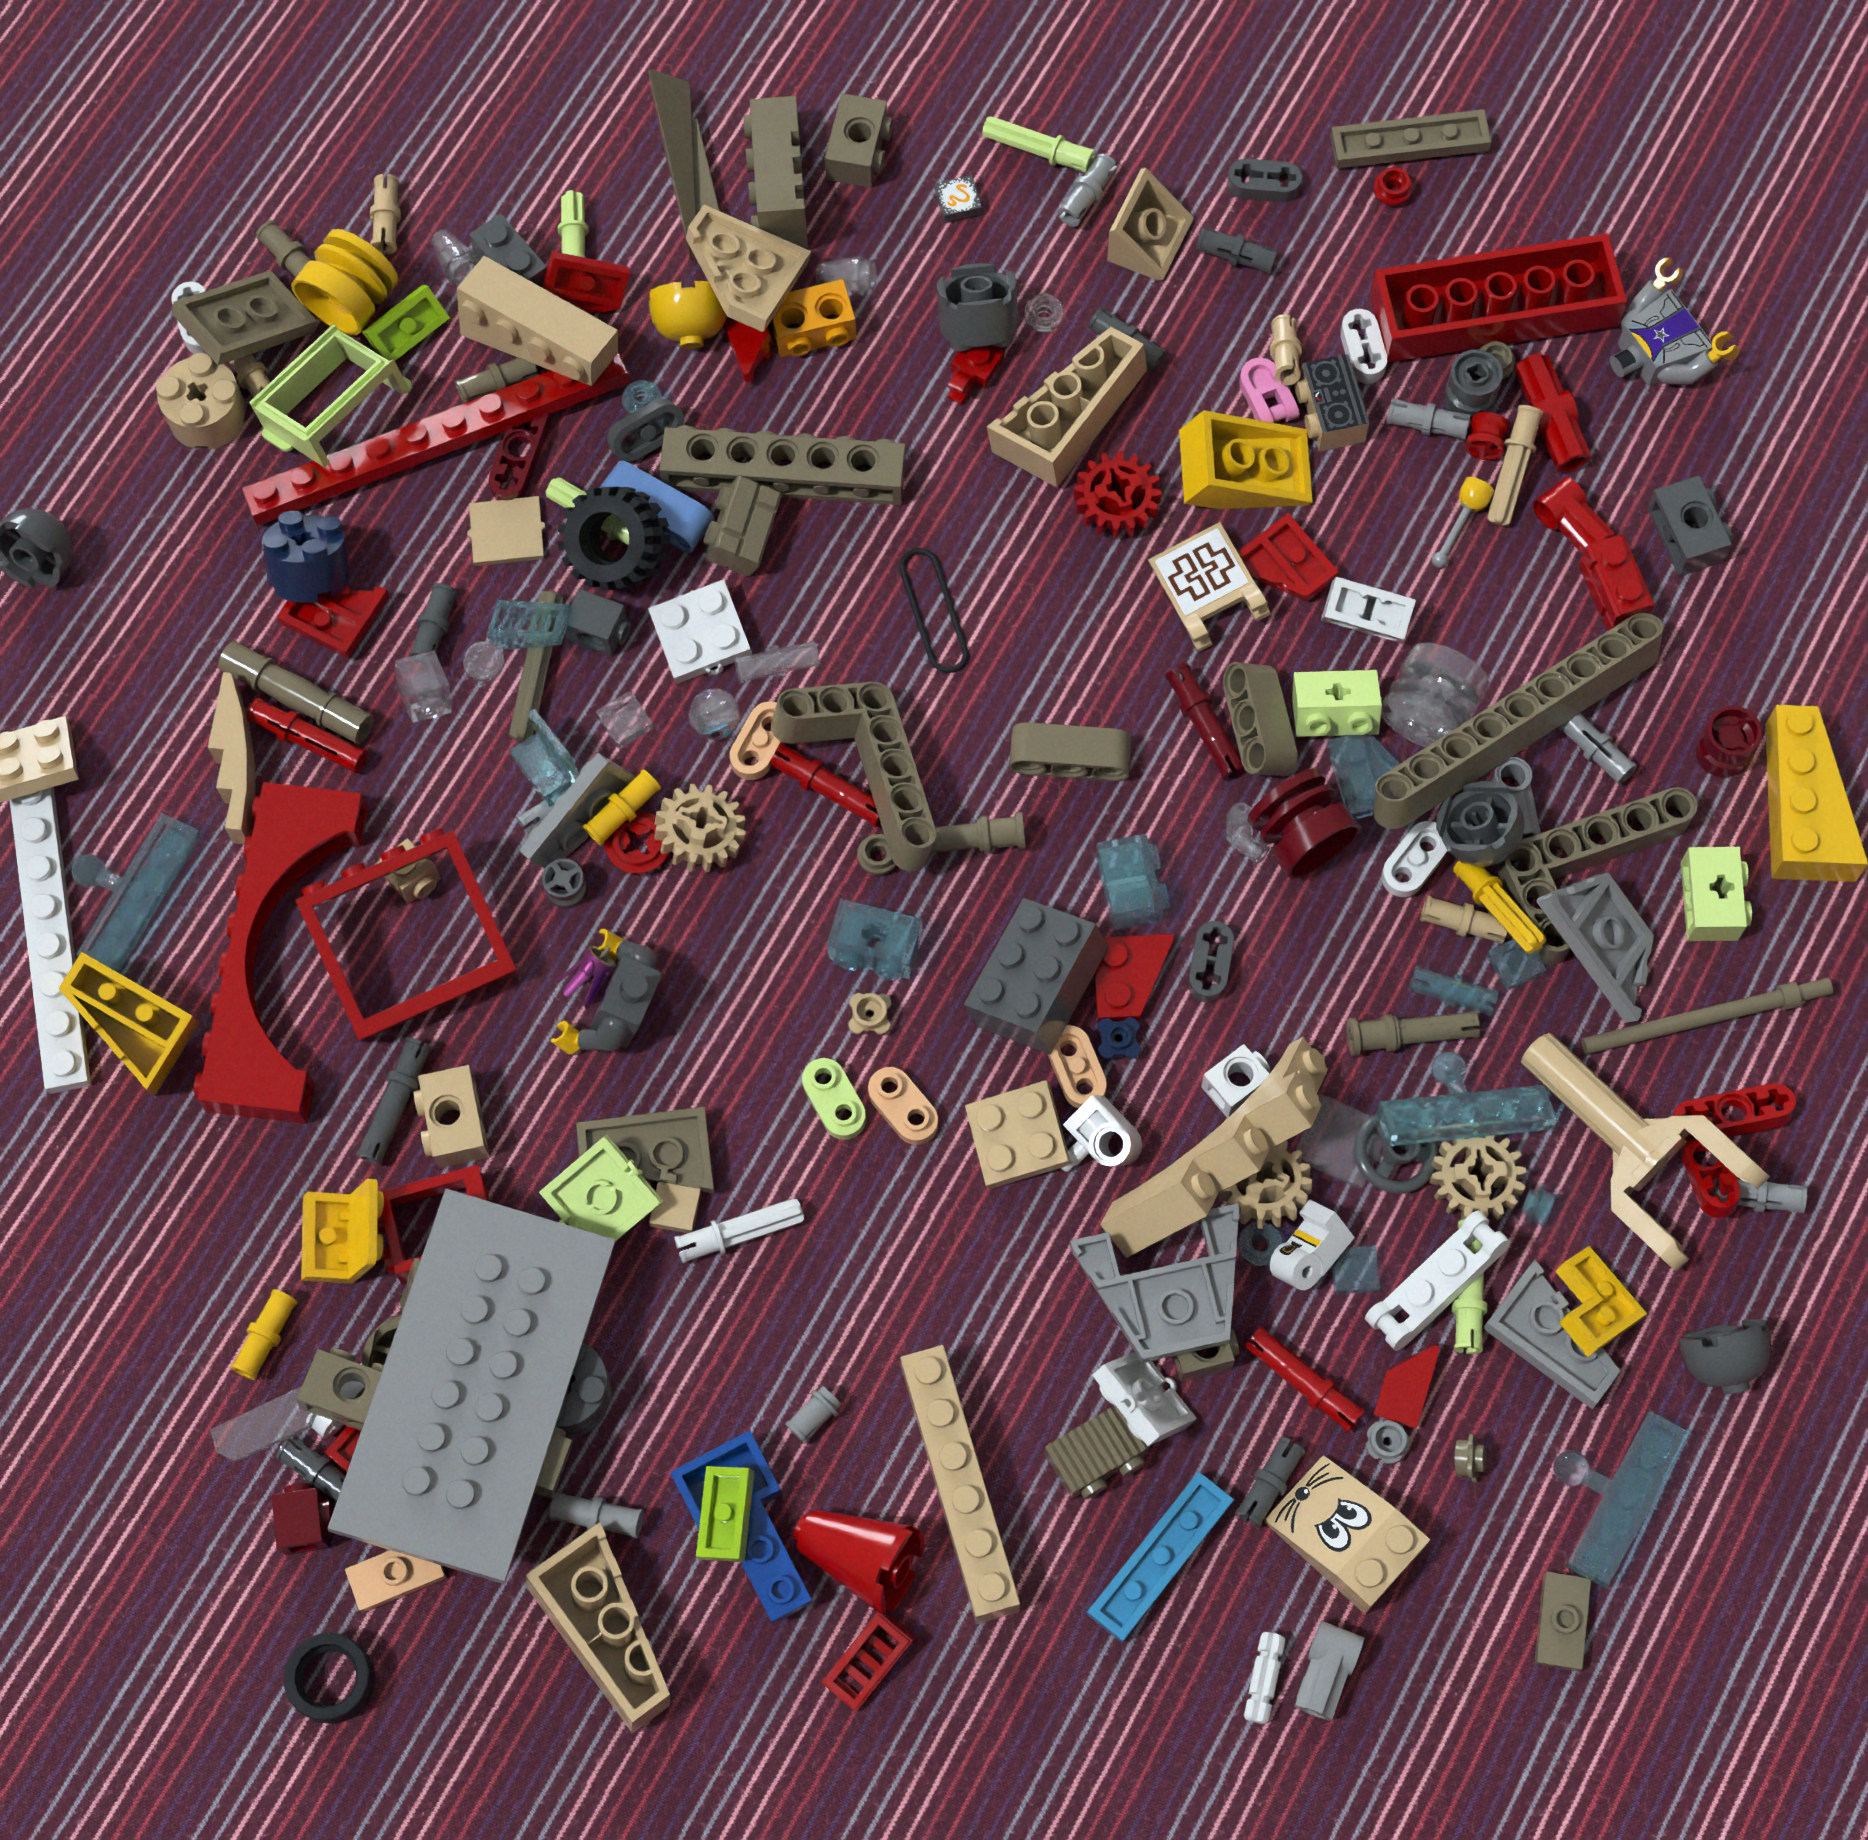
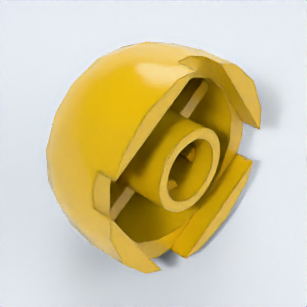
M695 281V287L682 288V282H674L658 286L649 292V311L653 324L662 336L668 340L680 342L681 348L694 349L704 346L703 340L714 337L723 328L727 319V315L708 281Z

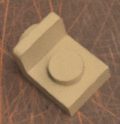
M408 838L398 845H403L406 851L415 847ZM426 858L384 877L408 905L416 898L422 899L428 896L441 879L436 865Z

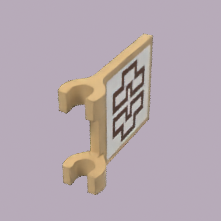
M1220 522L1148 559L1198 652L1213 645L1203 621L1244 600L1256 622L1271 615L1265 597L1255 584Z

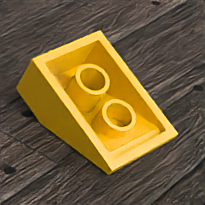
M1205 410L1179 429L1184 504L1213 509L1309 506L1313 503L1307 429Z

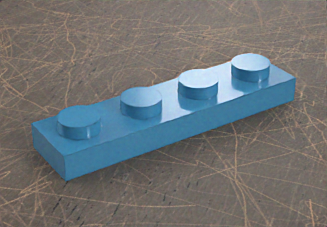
M1198 1471L1087 1611V1615L1123 1643L1231 1506L1234 1499Z

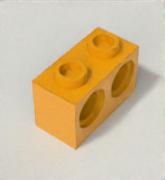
M843 279L789 292L770 321L780 358L789 355L802 356L811 350L826 346L839 347L850 340L857 339L855 317ZM828 315H837V316H839V317L836 318V319H826V318H825V317L828 316ZM791 324L801 325L800 327L795 329L787 328V326Z

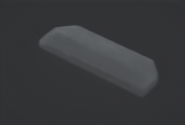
M302 1386L210 1429L216 1453L233 1461H240L312 1427L317 1415L300 1409L297 1402Z

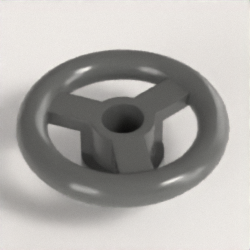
M1399 1110L1382 1111L1369 1117L1357 1131L1354 1141L1355 1161L1364 1178L1376 1188L1394 1194L1409 1193L1424 1186L1435 1172V1168L1431 1164L1434 1156H1438L1436 1140L1427 1125L1416 1116ZM1389 1123H1399L1409 1128L1399 1127L1392 1130ZM1374 1130H1376L1383 1142L1382 1153L1384 1159L1377 1170L1372 1167L1367 1156V1141ZM1418 1136L1420 1137L1424 1147H1420V1140ZM1393 1144L1399 1145L1402 1148L1403 1155L1397 1154L1394 1151ZM1410 1161L1424 1162L1421 1170L1410 1179L1403 1181L1388 1179L1396 1165L1406 1164Z

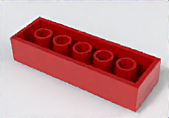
M1608 233L1376 269L1370 291L1375 318L1377 319L1387 353V363L1477 349L1496 341L1508 344L1619 326L1627 303Z

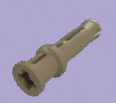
M1016 812L1014 817L989 819L986 815L977 818V823L935 827L937 837L931 853L979 848L980 852L991 853L992 848L1018 846L1020 850L1026 849L1022 812Z
M1476 1011L1397 1019L1396 1016L1391 1014H1384L1382 1019L1357 1021L1356 1018H1348L1346 1022V1035L1351 1056H1359L1361 1051L1385 1049L1388 1053L1395 1052V1050L1400 1048V1045L1478 1038L1480 1030L1479 1028L1475 1029V1026L1480 1025Z

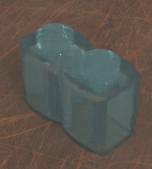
M1146 834L1096 843V859L1112 929L1118 930L1162 921L1164 909L1169 908L1170 903L1166 884H1158L1155 870L1161 868L1157 845H1149Z

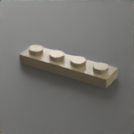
M1485 109L1331 127L1330 133L1336 169L1489 151L1491 146Z

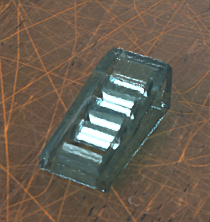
M497 600L486 636L498 649L561 645L572 607L569 604ZM552 618H556L553 631L549 632ZM540 619H544L541 630L537 631ZM531 620L528 630H525L527 622ZM515 622H518L517 629H513Z

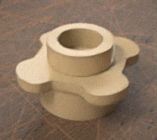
M856 993L850 998L849 1004L853 1015L848 1025L851 1032L861 1034L863 1031H875L878 1035H883L890 1030L891 1024L887 1019V1010L891 1007V999L887 995ZM873 1011L874 1015L867 1017L866 1012Z

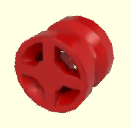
M1491 412L1474 414L1469 425L1472 434L1467 437L1465 443L1466 452L1482 460L1500 459L1505 452L1506 445L1503 438L1509 433V420L1504 416Z

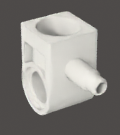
M1092 1095L1063 1124L1077 1139V1142L1068 1150L1071 1165L1061 1168L1065 1172H1069L1074 1166L1078 1165L1088 1154L1102 1165L1125 1166L1134 1162L1141 1153L1142 1140L1140 1134L1105 1096ZM1114 1133H1118L1123 1139V1149L1117 1156L1111 1154L1108 1148L1109 1138Z

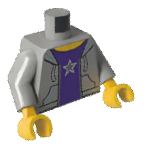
M1664 258L1658 262L1655 270L1656 280H1649L1636 295L1621 322L1622 333L1618 341L1621 351L1610 357V365L1614 373L1619 377H1624L1636 370L1648 385L1653 386L1661 382L1664 384L1691 385L1717 367L1718 360L1731 361L1739 354V347L1737 345H1732L1727 350L1722 351L1723 345L1733 338L1729 332H1720L1711 341L1674 291L1670 289L1665 292L1663 288L1667 284H1677L1683 277L1681 268H1678L1671 277H1664V270L1672 262L1670 258Z

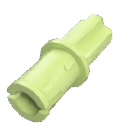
M569 190L561 197V223L558 225V234L562 236V253L585 258V236L589 233V227L585 223L584 196L580 192Z

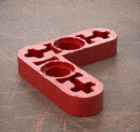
M1778 1083L1765 1084L1684 1101L1675 1108L1673 1116L1704 1115L1709 1121L1712 1122L1713 1120V1124L1729 1138L1786 1125L1792 1118L1796 1098L1792 1090L1785 1085ZM1768 1100H1774L1776 1105H1783L1782 1110L1776 1111L1773 1105H1767ZM1728 1106H1734L1743 1111L1745 1118L1740 1121H1730L1722 1115L1721 1110ZM1759 1110L1758 1116L1754 1115V1111ZM1709 1112H1712V1117H1708ZM1689 1133L1685 1138L1687 1143L1679 1150L1698 1204L1707 1215L1715 1218H1726L1736 1211L1740 1199L1741 1190L1737 1177L1718 1159L1717 1163L1710 1167L1699 1165L1694 1160L1693 1155L1699 1151H1710ZM1718 1178L1716 1185L1719 1188L1720 1194L1722 1196L1728 1195L1725 1202H1721L1718 1196H1712L1714 1188L1713 1179Z

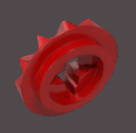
M636 811V817L631 822L626 820L605 840V850L612 866L615 865L626 875L633 873L644 876L647 872L654 869L660 870L661 864L667 857H670V852L662 854L660 852L662 841L655 840L654 838L657 826L654 824L656 815L645 811ZM629 833L639 840L648 839L645 842L648 851L647 855L644 852L641 853L638 849L632 852L629 851L632 848Z

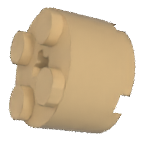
M195 353L190 358L173 365L157 381L156 391L160 409L175 438L185 446L191 448L207 446L208 449L220 448L234 440L242 431L246 402L234 374L225 364L217 365L206 353Z

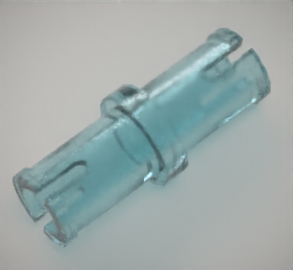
M1418 965L1415 966L1412 973L1414 977L1410 980L1408 991L1444 1001V1006L1453 1008L1454 1005L1484 1013L1487 1016L1492 1015L1494 1010L1492 1005L1493 1003L1496 1004L1499 990H1492L1463 981V976L1455 973L1450 977L1421 968Z

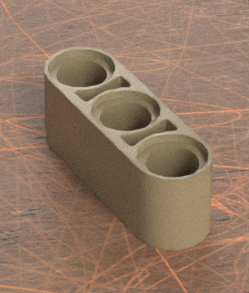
M1241 662L1231 663L1226 668L1223 676V689L1244 769L1248 773L1256 775L1283 777L1290 775L1297 765L1298 756L1276 670L1269 665Z
M1031 722L1019 723L1012 728L1009 768L1016 773L1024 775L1121 781L1129 777L1132 736L1124 730Z

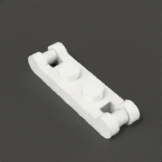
M1479 1210L1471 1213L1463 1221L1461 1228L1384 1301L1375 1304L1367 1312L1365 1320L1373 1329L1382 1330L1386 1335V1342L1395 1351L1404 1348L1508 1249L1510 1240L1502 1232H1494L1488 1226L1489 1219ZM1477 1239L1482 1244V1248L1474 1255L1467 1247ZM1403 1308L1409 1317L1404 1322L1398 1323L1393 1317Z

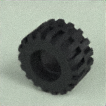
M631 487L593 488L586 491L587 495H578L572 500L575 507H566L562 515L567 518V522L559 523L558 532L564 533V541L557 542L559 550L566 551L567 556L562 558L565 566H574L575 569L571 574L577 580L586 579L585 585L592 588L600 587V590H614L643 584L649 581L648 575H656L661 568L657 562L666 561L668 552L663 550V544H670V535H664L663 528L669 525L667 518L658 517L657 514L662 509L658 503L648 502L650 499L649 495L644 492H635L636 489ZM611 514H615L625 523L629 533L628 549L618 562H614L605 555L599 541L600 528L605 519Z

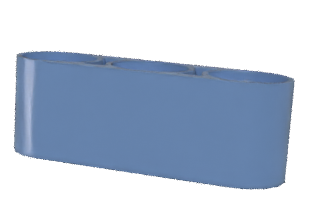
M618 461L599 487H631L636 489L635 492H644L649 495L650 499L648 502L658 503L662 509L657 514L658 517L667 518L669 526L664 527L663 532L664 535H670V545L687 553L693 552L706 534L711 521L715 520L713 514L704 505L626 461Z

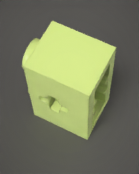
M1377 670L1294 672L1292 708L1296 737L1379 734L1382 703Z
M1689 847L1681 860L1687 941H1738L1752 921L1751 903L1744 900L1743 889L1748 883V865L1746 861H1741L1740 847Z

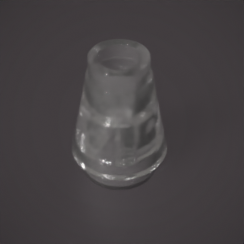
M443 229L433 235L431 245L434 248L446 279L454 282L456 285H460L480 261L479 256L453 235L450 230Z
M865 255L826 262L820 261L817 266V283L820 285L843 279L847 292L864 295L865 291L873 292L877 278L876 263L874 260L867 259Z

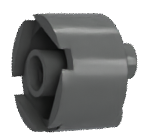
M974 263L958 266L951 270V277L943 281L942 276L938 280L937 298L940 332L950 341L952 349L966 351L972 347L989 345L1004 347L1013 342V334L1018 328L1016 278L1010 271L1006 270V275L996 272L995 265Z
M585 1343L582 1344L570 1381L572 1392L565 1397L556 1427L566 1432V1437L585 1434L598 1426L606 1415L612 1398L613 1388L608 1371L597 1352Z

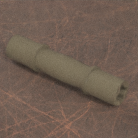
M236 641L229 643L219 658V670L232 673L234 678L249 685L253 691L265 692L284 705L315 719L318 726L326 727L356 744L362 743L372 729L374 723V716L342 699L337 693H327L305 678L277 666L274 659L266 658Z

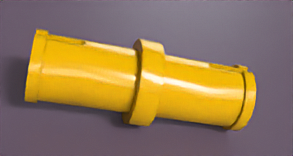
M646 770L640 771V774L618 795L613 793L607 798L609 803L582 827L599 845L604 844V841L626 820L631 822L636 817L635 812L651 796L659 791L661 786Z
M272 1290L271 1296L256 1323L251 1322L246 1330L249 1336L234 1363L230 1366L234 1372L245 1378L256 1380L257 1374L272 1346L277 1347L282 1338L279 1334L294 1306L297 1305V1300L282 1291Z

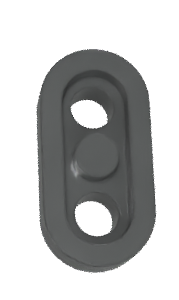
M668 399L654 400L617 421L609 430L607 436L608 446L619 459L629 462L635 461L662 446L665 427L676 428L684 425V415L672 401ZM663 414L662 419L655 422L657 416ZM630 432L629 437L622 441L623 437Z

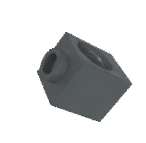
M579 589L563 621V627L567 641L612 657L617 645L625 643L630 631V622H628L623 604Z

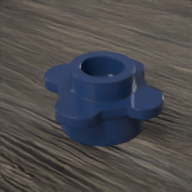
M1131 1017L1126 1018L1124 1021H1112L1109 1018L1102 1019L1097 1026V1030L1101 1034V1045L1098 1047L1099 1055L1104 1059L1136 1058L1141 1050L1136 1040V1033L1140 1028L1138 1021ZM1121 1035L1123 1040L1117 1042L1115 1036Z

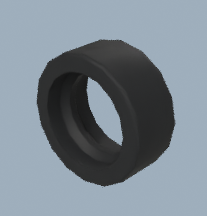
M321 1633L305 1639L292 1652L285 1666L284 1687L288 1700L299 1713L319 1723L338 1724L355 1717L367 1705L374 1691L375 1670L370 1656L357 1642L339 1633ZM327 1651L346 1655L353 1662L356 1671V1684L351 1694L343 1702L332 1706L313 1702L306 1694L303 1685L304 1671L308 1663L317 1655Z

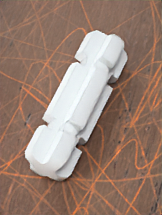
M1263 1632L1260 1636L1258 1651L1261 1653L1255 1660L1248 1693L1252 1696L1251 1699L1247 1700L1244 1712L1245 1719L1254 1723L1266 1724L1270 1717L1272 1705L1269 1704V1700L1274 1698L1281 1664L1278 1661V1657L1282 1656L1285 1645V1638L1279 1634Z

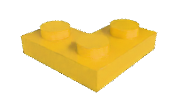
M1590 1246L1565 1261L1555 1271L1582 1303L1568 1313L1559 1324L1587 1357L1597 1352L1647 1315L1646 1311Z

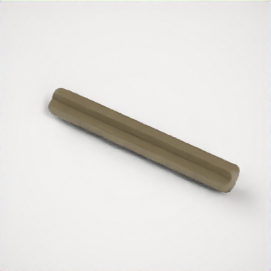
M542 591L539 595L509 730L510 738L516 740V742H530L534 736L538 718L537 713L539 714L563 604L562 595L556 593V591Z

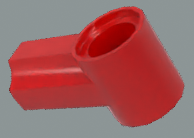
M1569 477L1562 479L1533 502L1534 512L1542 524L1551 530L1558 528L1582 554L1585 547L1591 543L1615 536L1610 527L1588 506L1586 494L1580 485Z

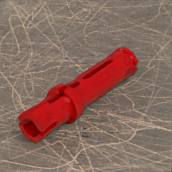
M261 698L255 699L248 710L247 721L277 734L279 741L287 744L293 742L320 757H324L350 770L354 774L361 771L367 760L368 751L366 749H361L330 732L302 720L301 714L295 711L286 712L265 702Z
M782 743L779 745L776 751L789 762L773 754L770 760L772 768H776L799 781L800 787L804 790L809 791L813 789L871 823L872 826H879L881 822L878 814L870 810L871 808L877 812L872 795L823 768L824 763L818 759L811 761L789 748L786 744Z
M1260 1326L1250 1337L1252 1340L1247 1341L1244 1348L1253 1353L1309 1400L1307 1405L1313 1410L1319 1408L1339 1424L1345 1432L1349 1433L1366 1411L1335 1387L1337 1382L1330 1377L1327 1379L1323 1378L1266 1331V1328Z

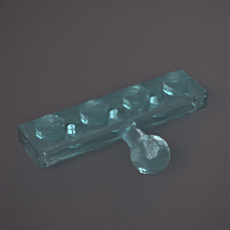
M161 813L123 877L106 870L104 862L96 855L85 854L74 861L71 872L73 879L83 887L100 885L113 891V894L76 953L77 957L83 952L112 970L120 972L198 842L201 834L197 829Z
M1451 1051L1439 1054L1432 1063L1433 1076L1439 1083L1447 1086L1448 1095L1380 1101L1377 1109V1115L1388 1146L1554 1129L1557 1121V1116L1544 1085L1467 1093L1463 1082L1466 1074V1063L1459 1054Z
M1649 1411L1612 1480L1592 1470L1586 1457L1578 1451L1568 1450L1557 1456L1554 1461L1553 1470L1559 1482L1566 1486L1582 1484L1603 1495L1567 1562V1568L1606 1589L1609 1587L1690 1434L1689 1431Z

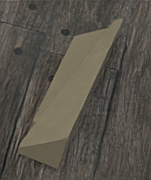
M648 70L661 138L686 240L688 226L703 205L719 211L698 120L692 119L689 82L655 70ZM686 240L690 260L696 259Z

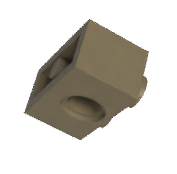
M841 93L825 155L826 180L872 188L875 173L881 174L884 166L885 150H881L883 140L890 141L893 129V118L887 117V101ZM857 140H865V142H861V143H858V142H855V141H857Z

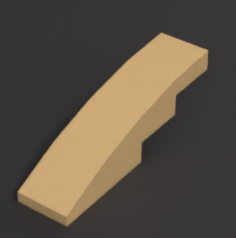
M223 672L208 749L216 764H221L216 789L223 801L229 804L225 830L233 843L244 844L246 836L252 832V804L255 798V759L250 724L247 721V713L241 691L232 673Z

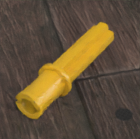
M1460 861L1455 864L1453 872L1472 891L1473 900L1477 904H1483L1526 953L1539 952L1546 941L1545 935L1502 888V880L1497 876H1491L1484 867H1476Z

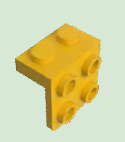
M366 1179L351 1194L307 1191L303 1195L301 1281L353 1284L376 1264V1261L381 1259L383 1237L381 1234H377V1218H380L383 1212L384 1196L381 1191H378L377 1179Z

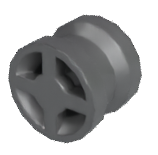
M563 858L554 860L545 867L542 873V883L548 900L554 906L561 909H570L578 906L587 894V884L581 867L575 861Z

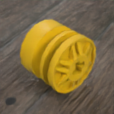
M332 229L323 240L324 244H321L314 252L316 261L310 260L305 264L291 283V287L298 301L320 321L328 326L336 325L338 330L347 335L357 336L375 314L374 304H381L386 299L387 292H390L397 284L398 274L386 257L370 243L345 230Z

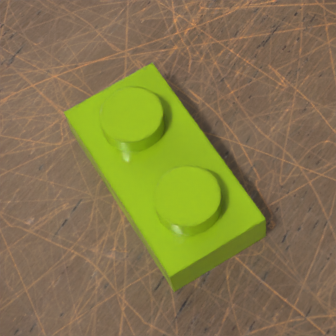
M422 285L368 326L362 333L377 354L388 361L392 359L395 361L445 323L450 317L429 286Z
M706 1466L696 1550L697 1558L701 1560L745 1562L754 1471L750 1468Z

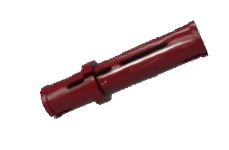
M1188 663L1177 665L1184 681H1181L1174 668H1171L1165 674V678L1169 681L1182 703L1180 706L1181 712L1185 717H1190L1219 769L1222 779L1226 781L1234 778L1232 770L1227 763L1228 761L1231 762L1237 775H1240L1245 771L1241 758L1210 705L1212 699L1209 693L1201 690Z

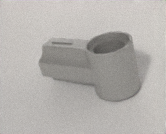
M1510 757L1496 767L1491 782L1503 784L1515 796L1524 817V834L1522 839L1541 833L1530 784L1532 770L1525 760L1518 757ZM1512 777L1518 781L1520 786H1507L1502 782L1501 778Z
M1321 1620L1307 1659L1310 1660L1305 1677H1303L1294 1707L1314 1717L1331 1721L1347 1676L1352 1675L1357 1663L1364 1637Z

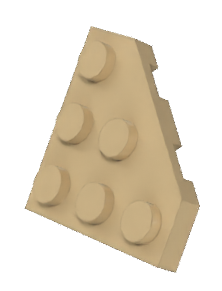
M706 205L702 206L690 223L686 235V240L725 314L762 332L765 331L802 274L811 254V251Z

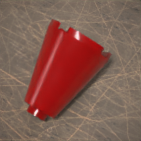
M817 1509L813 1510L809 1515H803L799 1519L794 1531V1539L797 1540V1550L874 1610L883 1614H887L886 1609L893 1612L905 1598L917 1573L910 1569L913 1556L922 1558L924 1550L922 1530L911 1525Z

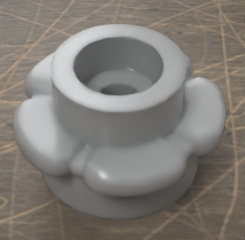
M1391 1420L1375 1422L1367 1431L1368 1441L1366 1448L1374 1459L1380 1458L1386 1464H1393L1398 1462L1402 1457L1401 1455L1409 1449V1436L1400 1423ZM1383 1439H1391V1445H1385Z

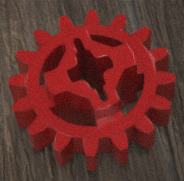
M1122 451L1117 452L1115 460H1110L1106 453L1101 454V464L1099 465L1089 460L1087 462V473L1079 472L1077 475L1078 485L1074 486V499L1077 500L1075 510L1077 514L1085 513L1084 525L1088 526L1094 522L1097 523V534L1099 535L1106 528L1111 529L1113 538H1117L1119 530L1125 529L1130 537L1134 536L1135 525L1143 529L1148 528V516L1156 518L1158 514L1157 504L1161 503L1162 491L1158 490L1159 476H1150L1151 465L1147 463L1139 467L1137 465L1138 456L1135 454L1129 461L1123 459ZM1100 479H1102L1101 484L1094 486ZM1141 503L1137 509L1133 510L1134 505Z

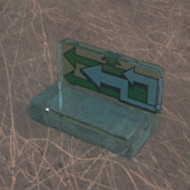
M533 709L527 714L537 734L513 747L509 752L516 765L546 804L551 807L569 789L580 774L567 749L537 711Z

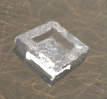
M631 690L596 711L598 720L618 749L654 729L651 719Z

